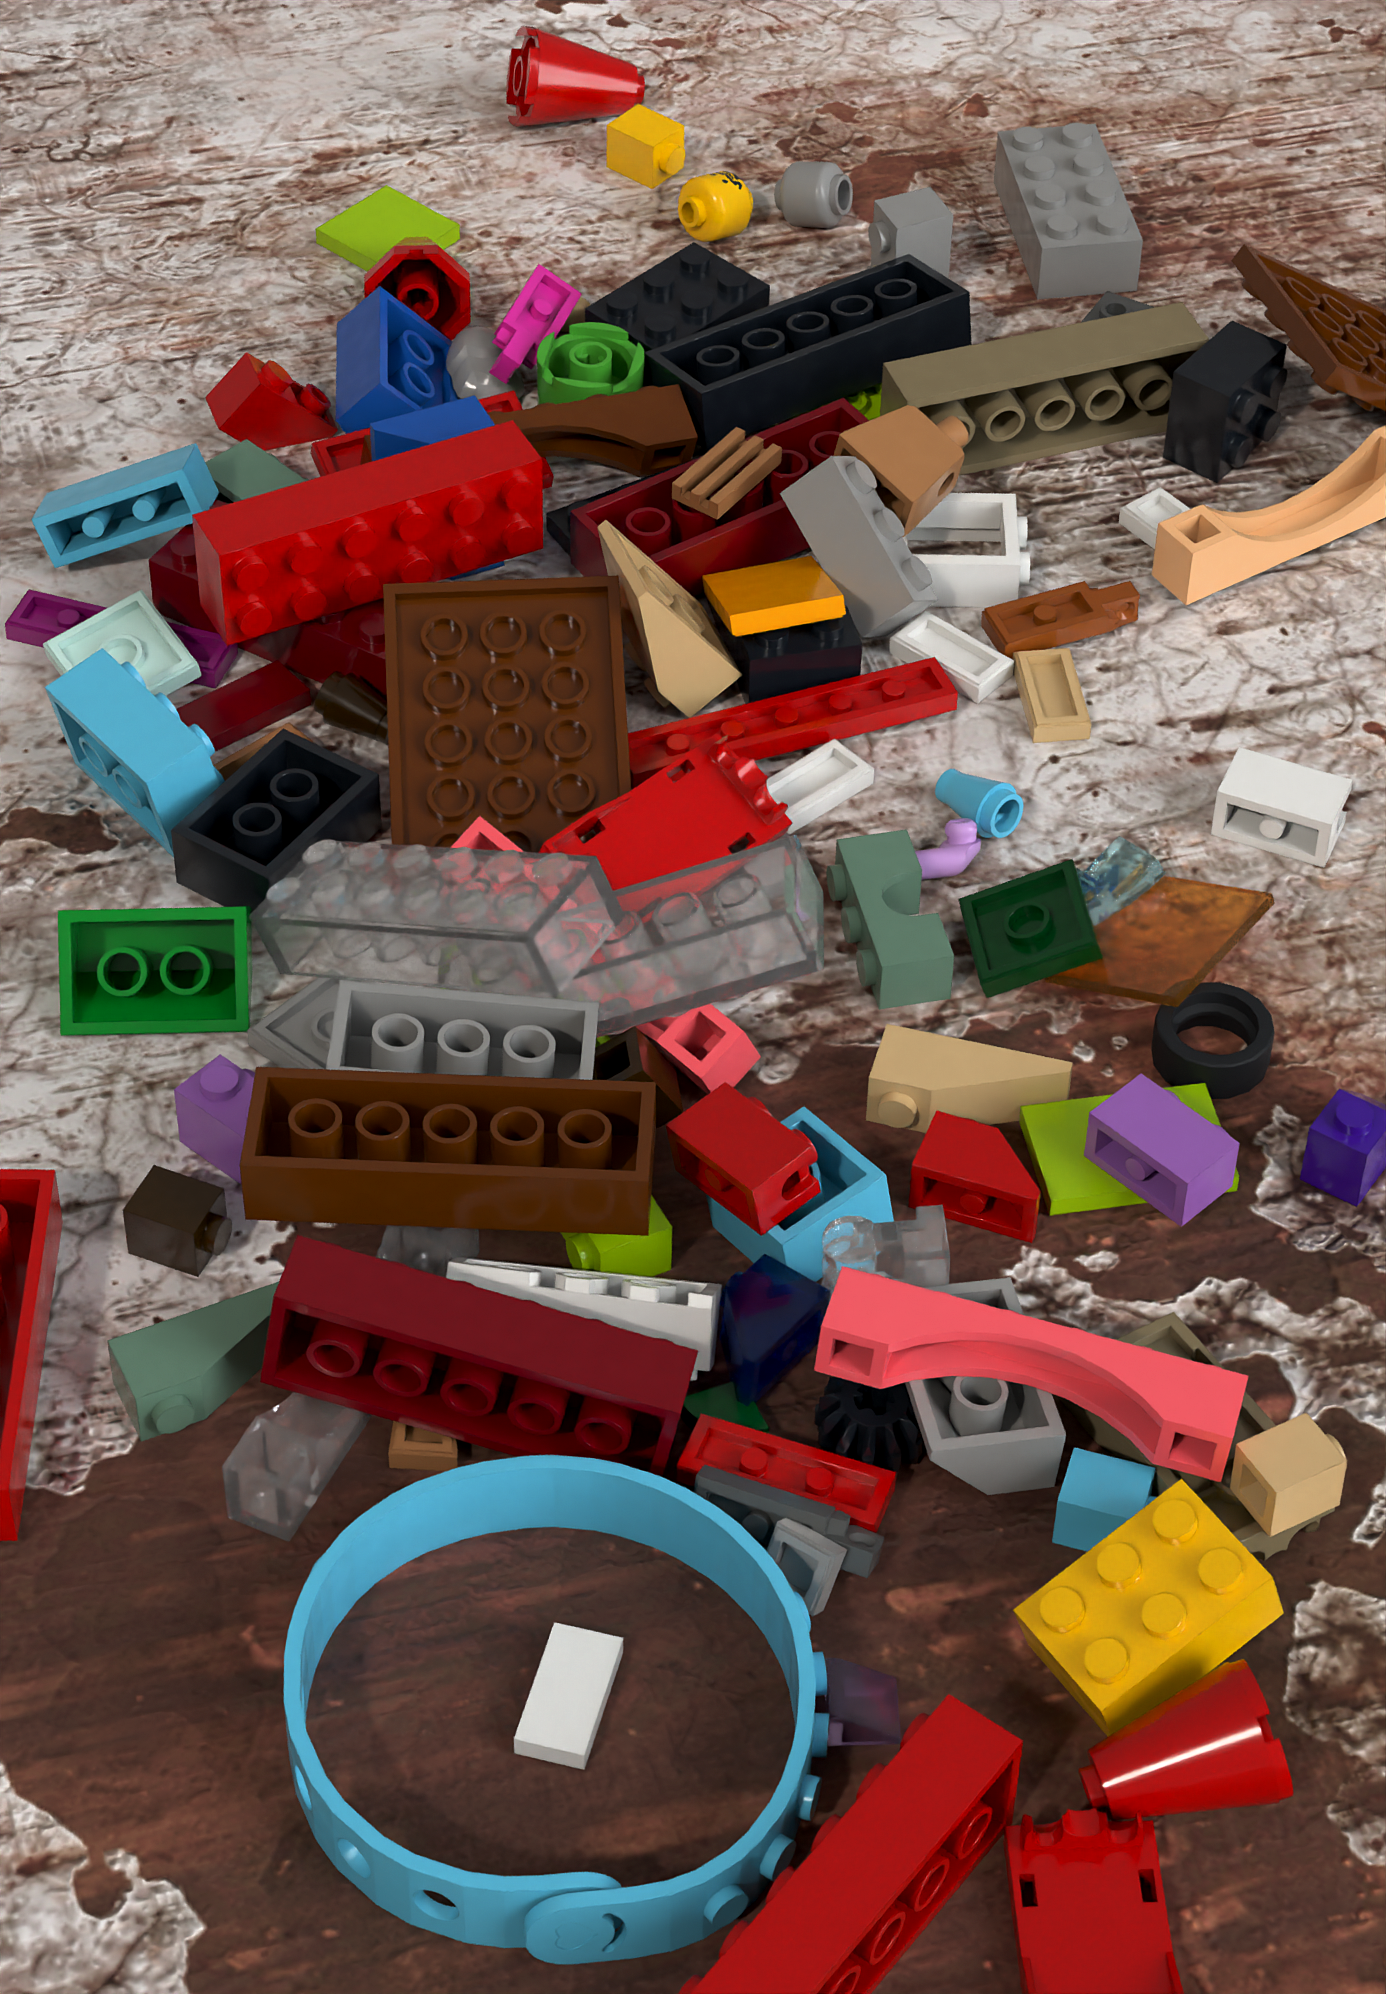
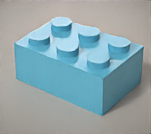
M101 648L45 687L75 764L174 857L171 830L225 782L210 759V756L215 753V749L208 736L198 725L192 724L188 727L181 721L176 708L163 693L159 692L154 696L146 688L144 680L133 665L127 661L120 665L110 654Z

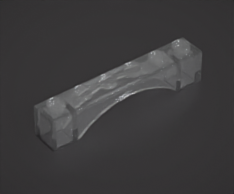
M387 1225L376 1258L400 1262L408 1267L446 1278L448 1261L455 1257L474 1259L480 1252L479 1229ZM295 1392L272 1410L257 1415L222 1466L228 1518L289 1542L372 1415Z

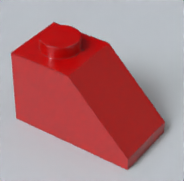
M936 1110L912 1163L908 1207L1032 1243L1036 1234L1041 1191L997 1127L979 1123L969 1118H962Z

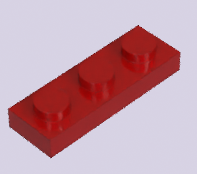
M702 1413L677 1463L678 1482L694 1486L697 1473L705 1464L836 1507L835 1511L840 1510L851 1516L849 1525H857L874 1533L878 1531L894 1493L896 1472Z

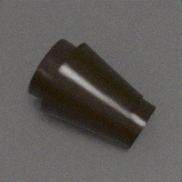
M339 671L333 672L321 686L314 704V710L323 715V722L376 741L379 740L388 745L387 701L354 673L344 675Z

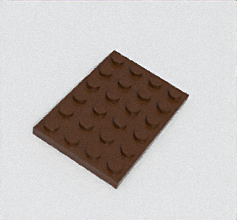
M619 575L383 584L395 917L490 914L459 889L438 862L479 816L534 861L545 841L590 811L631 791ZM591 830L579 839L586 843L597 834L594 830Z

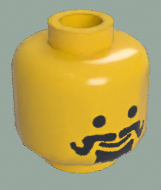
M727 171L689 179L682 187L678 198V215L683 227L695 240L710 242L740 234L748 226L753 210V199L750 190L736 174Z

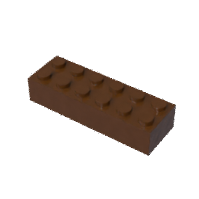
M256 1067L239 1165L245 1220L649 1236L656 1140V1082Z

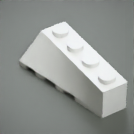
M455 1257L448 1261L446 1278L466 1281L490 1291L522 1300H532L542 1306L588 1319L601 1320L615 1327L653 1338L667 1339L675 1344L698 1350L690 1381L697 1380L698 1370L710 1371L714 1365L722 1284Z

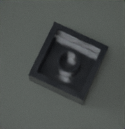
M1230 321L1179 366L1173 373L1163 458L1216 483L1234 467H1241L1246 462L1249 454L1262 441H1269L1279 427L1281 413L1277 411L1280 392L1287 379V369L1284 368L1287 345L1235 321Z

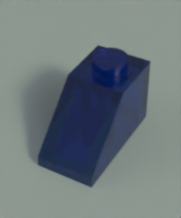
M766 1254L761 1256L744 1273L738 1271L733 1274L724 1286L720 1299V1306L724 1308L720 1340L730 1382L733 1381L736 1400L747 1407L753 1401L756 1403L818 1344L821 1325L828 1308L831 1290Z

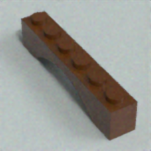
M679 384L664 387L646 386L634 392L609 396L596 394L584 400L560 404L542 403L530 409L512 412H488L495 425L513 420L541 457L553 456L585 459L616 467L637 477L652 475L691 461L698 439ZM370 435L364 436L360 465L372 462Z

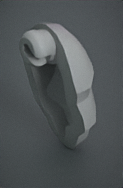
M476 325L466 327L456 335L448 350L446 359L447 371L452 377L453 388L461 399L474 395L477 399H482L513 390L518 399L524 395V383L518 369L515 370L507 384L489 373L494 362L502 352V349L492 343L496 336L494 335V330Z

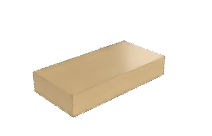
M1060 648L1013 652V672L1032 742L1043 743L1090 739L1091 721L1070 649Z

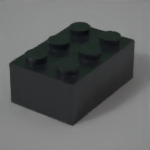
M693 242L586 307L585 322L606 323L620 327L629 333L628 340L637 347L639 341L644 352L769 306L770 285ZM644 358V387H646L647 379Z
M282 729L171 830L176 882L224 907H251V920L273 931L382 827L379 774L286 729Z

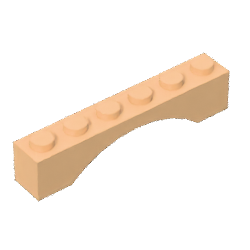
M1386 425L1374 430L1354 453L1327 476L1310 488L1283 502L1263 509L1245 512L1219 511L1201 504L1158 523L1152 576L1182 603L1188 605L1385 518Z

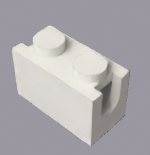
M1239 747L1217 791L1211 835L1324 868L1345 824L1347 812L1342 811V808L1351 791L1353 780Z

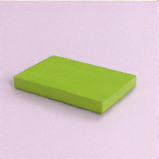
M1205 1083L1163 1088L1174 1093L1182 1103L1206 1120L1221 1127ZM1113 1094L1020 1106L1019 1123L1049 1216L1148 1203L1084 1156L1089 1112ZM1236 1167L1233 1185L1225 1193L1237 1191L1239 1174Z

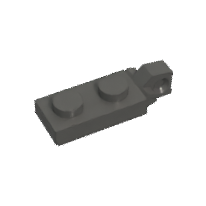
M705 1464L697 1473L693 1492L717 1506L737 1521L766 1550L777 1522L788 1518L807 1526L846 1548L847 1552L840 1567L841 1570L868 1578L879 1562L884 1536L857 1525H849L851 1516L840 1510L835 1511L836 1507Z

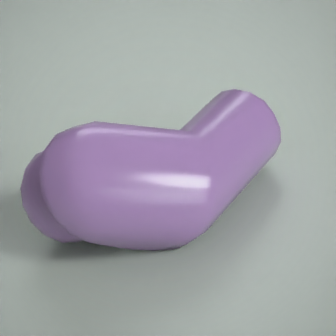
M969 818L950 820L945 825L947 840L943 841L939 848L915 851L922 868V880L956 876L965 870L980 851L981 839L976 837L977 824L975 821Z

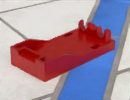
M717 732L631 791L590 811L545 841L534 862L623 941L629 943L637 937V932L650 919L660 917L680 902L685 904L784 835L793 822L785 814L788 805L783 802L777 804L771 797L767 789L768 776L758 768L755 760H750L745 756L739 758L727 744L729 734L722 738ZM683 770L686 775L673 783L670 777ZM591 830H594L597 835L586 843L579 839ZM746 837L749 840L747 848L734 856L729 849H732L737 842ZM656 898L660 901V903L644 914L639 912V910L645 909Z
M1097 1807L1084 1811L1067 1808L1062 1818L1053 1823L1033 1825L1032 1816L1024 1814L1021 1825L1005 1826L1003 1844L1022 1994H1184L1172 1948L1153 1820L1142 1821L1141 1810L1136 1813V1819L1133 1821L1112 1822L1108 1821L1106 1813L1097 1811ZM1139 1878H1142L1143 1885H1150L1153 1902H1143ZM1025 1882H1033L1034 1907H1023L1021 1890H1024Z

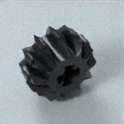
M838 1377L829 1378L828 1384L824 1388V1396L819 1397V1403L815 1407L814 1423L817 1425L818 1443L821 1446V1450L896 1472V1474L901 1468V1462L907 1464L917 1463L918 1457L922 1454V1445L925 1443L905 1383L878 1389Z

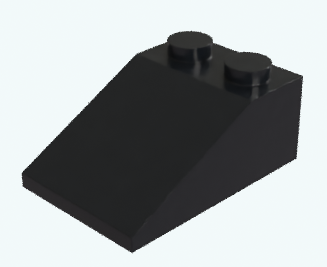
M708 600L720 637L742 673V676L736 681L745 704L860 676L862 642L846 605V615L840 618L735 637L730 633Z

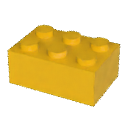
M1182 1478L1013 1609L1030 1648L1107 1737L1208 1674L1284 1614L1271 1574Z

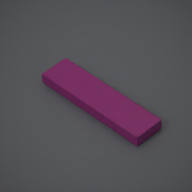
M28 589L5 623L6 638L44 648L43 643L107 609V607ZM167 622L199 664L202 676L190 683L216 689L238 655V644L226 646L221 636L217 633Z

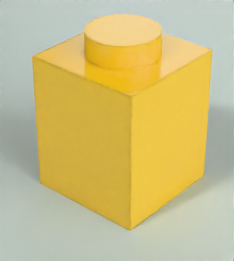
M640 104L635 105L607 124V168L651 189H654L684 168L686 155L684 149V125Z

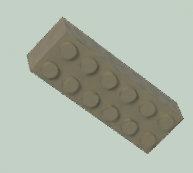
M1179 302L883 363L880 416L910 405L917 407L935 425L948 416L957 417L965 425L969 436L968 443L961 447L965 457L959 476L1166 432L1173 373L1207 343L1209 338L1184 303Z

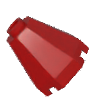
M429 237L404 238L394 245L364 275L365 298L381 286L451 341L471 323L470 273Z

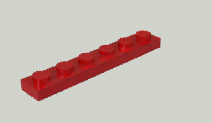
M932 657L628 733L631 788L634 789L717 732L722 738L729 734L727 744L739 758L745 756L750 760L754 759L756 761L828 743L833 739L839 740L957 710L958 692L937 659ZM680 770L671 776L670 779L672 782L677 781L686 774L683 770Z

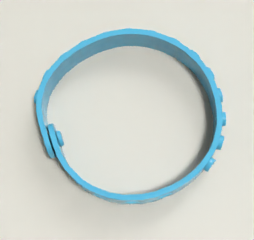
M560 1455L521 1456L484 1461L454 1468L417 1481L391 1494L361 1514L339 1534L328 1550L316 1561L303 1586L294 1608L284 1652V1711L289 1760L295 1792L316 1841L336 1869L376 1905L410 1925L469 1944L501 1948H527L529 1953L539 1960L562 1965L633 1959L671 1952L703 1940L715 1931L733 1922L759 1898L770 1881H775L779 1874L788 1867L795 1852L796 1842L794 1839L801 1819L812 1820L821 1789L822 1778L810 1775L811 1757L826 1758L829 1714L814 1713L815 1696L827 1695V1674L824 1655L822 1651H812L809 1635L811 1621L807 1607L800 1594L796 1591L793 1592L782 1570L766 1549L723 1510L689 1489L661 1476L624 1464L584 1457ZM541 1527L593 1530L617 1535L656 1548L697 1570L726 1591L753 1619L766 1637L779 1661L789 1688L795 1721L793 1745L782 1778L770 1802L748 1832L730 1849L694 1871L666 1881L622 1888L615 1879L594 1872L532 1876H499L468 1872L414 1854L384 1837L344 1801L325 1775L306 1731V1711L316 1667L335 1628L356 1601L381 1579L403 1564L429 1551L463 1539L495 1532ZM423 1890L433 1891L445 1896L456 1907L434 1901Z

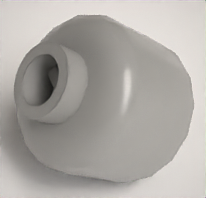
M797 161L792 163L785 170L782 179L777 181L774 189V200L777 208L782 210L784 218L791 226L831 228L842 219L843 215L849 212L853 200V190L850 178L843 174V171L836 163Z

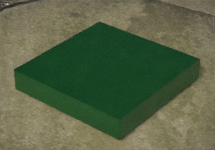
M1073 859L958 899L978 978L986 998L1103 958L1080 876Z

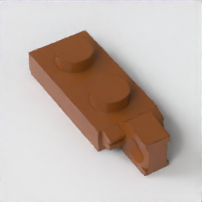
M1083 581L984 608L981 617V627L997 651L1013 659V652L1053 648L1104 634L1138 620L1137 613L1140 594L1131 581L1102 589L1089 588L1087 583Z

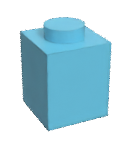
M1074 1447L1057 1501L1052 1543L1088 1552L1157 1498L1151 1496L1156 1468Z

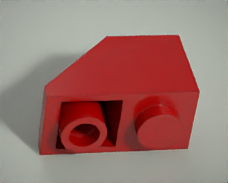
M247 352L205 397L219 430L240 442L248 439L264 451L332 438L338 431L329 410L331 402L320 389L312 384H307L305 387L292 380L287 371L276 362L268 360L264 363Z

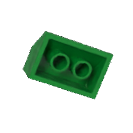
M251 907L58 910L61 1036L245 1032L250 1028L252 992Z

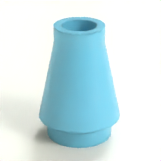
M956 769L945 771L937 781L935 788L936 798L947 804L961 818H969L975 821L977 833L984 838L994 836L997 838L1006 837L1014 831L1021 820L1024 808L1023 800L1016 794L1015 788L1009 783L964 774Z

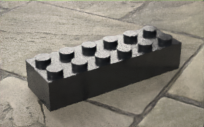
M907 254L644 352L647 386L664 387L679 384L698 436L696 444L707 451L712 449L736 427L744 430L746 436L753 432L767 430L779 422L808 411H813L841 398L857 396V393L882 383L883 363L971 345L970 292L914 256Z

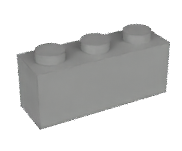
M830 456L782 491L780 495L822 569L843 594L844 603L848 607L854 625L861 637L888 636L938 601L930 586L932 584V577L925 564L918 557L912 555L902 538L905 532L901 521L893 511L885 508L875 491L877 481L870 468L864 462L858 460L856 456Z

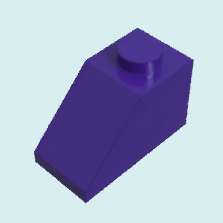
M1339 1089L1309 1127L1300 1180L1357 1207L1386 1168V1105L1361 1093Z

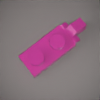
M538 264L494 333L496 336L492 343L502 349V352L494 362L489 373L507 384L521 363L532 370L537 364V350L540 343L553 332L554 339L556 338L582 293Z

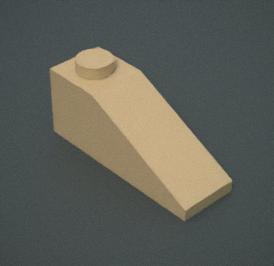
M886 1024L869 1075L866 1121L923 1133L927 1132L936 1110L962 1118H969L986 1125L1019 1121L1020 1106L1069 1099L1073 1062Z

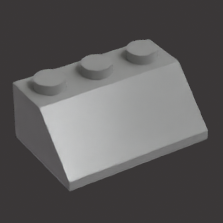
M1011 1277L922 1287L933 1291L945 1292L955 1297L992 1307L1012 1310L1024 1315ZM947 1376L905 1382L930 1461L987 1495L1054 1487L1066 1433L1051 1393L1029 1385L984 1377Z

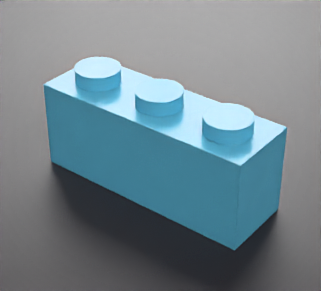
M194 443L48 492L31 520L54 567L58 568L193 523L192 515L209 510L219 491L197 444Z

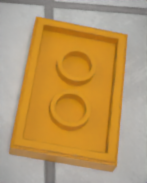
M812 556L702 575L705 596L730 633L735 637L830 620L846 615L843 594Z

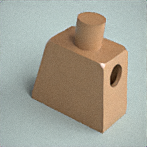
M906 405L841 433L833 456H856L858 460H861L870 468L877 481L875 491L885 508L893 511L899 518L904 528V536H906L955 487L965 457L961 447L968 443L969 436L965 425L955 416H948L935 425L917 407Z

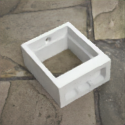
M949 493L911 532L903 537L906 545L907 540L1001 542L1002 556L912 554L925 564L932 577V584L930 586L938 601L929 607L987 608L1018 599L1019 585H1029L1030 553L1020 552V550H1026L1027 517L1017 516L1016 494Z

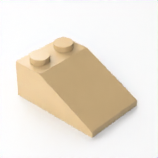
M605 520L597 528L608 576L619 575L621 625L630 640L624 645V648L631 659L643 671L648 672L649 677L644 681V684L652 696L663 707L666 708L672 703L691 718L741 677L742 673L701 603L611 523Z

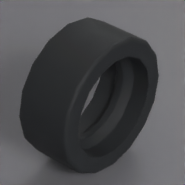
M1197 982L1178 988L1161 1002L1155 1017L1151 1044L1153 1065L1162 1078L1173 1087L1205 1083L1211 1099H1229L1247 1093L1263 1080L1270 1063L1275 1034L1272 1015L1258 998L1239 987L1221 982ZM1197 1026H1214L1234 1033L1243 1039L1248 1047L1232 1054L1211 1055L1194 1050L1183 1043L1177 1035L1181 1031Z

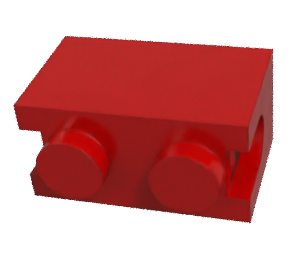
M726 1082L665 1125L675 1170L760 1236L764 1235L821 1192L819 1180L812 1176L809 1171V1167L818 1160L817 1151L811 1140L798 1129L790 1130L773 1118L760 1100L755 1097L746 1098Z

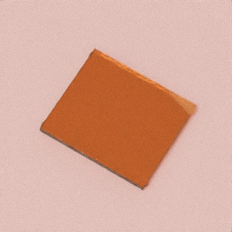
M1141 872L1119 894L1118 904L1108 907L1097 921L1093 923L1103 958L1047 977L1045 982L1178 1007L1275 904L1273 894Z

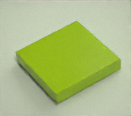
M387 185L316 228V243L367 272L394 245L406 237H429L443 250L460 240V224Z

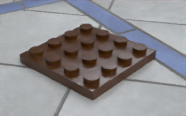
M1243 244L1231 260L1245 278L1241 283L1243 288L1254 298L1263 302L1267 308L1264 312L1265 317L1275 327L1288 335L1290 338L1287 343L1288 348L1300 359L1309 363L1314 370L1310 374L1312 380L1332 395H1336L1339 391L1348 394L1354 402L1368 411H1373L1375 407H1378L1386 412V310Z

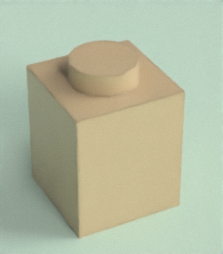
M1306 1412L1236 1444L1230 1490L1266 1534L1272 1537L1340 1505L1345 1471L1347 1469V1459L1339 1442L1332 1435L1324 1434Z

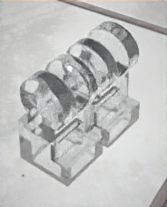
M943 1205L916 1207L915 1220L873 1223L871 1220L861 1216H843L829 1223L822 1235V1322L842 1266L867 1273L879 1274L885 1278L918 1287L949 1284L950 1252Z

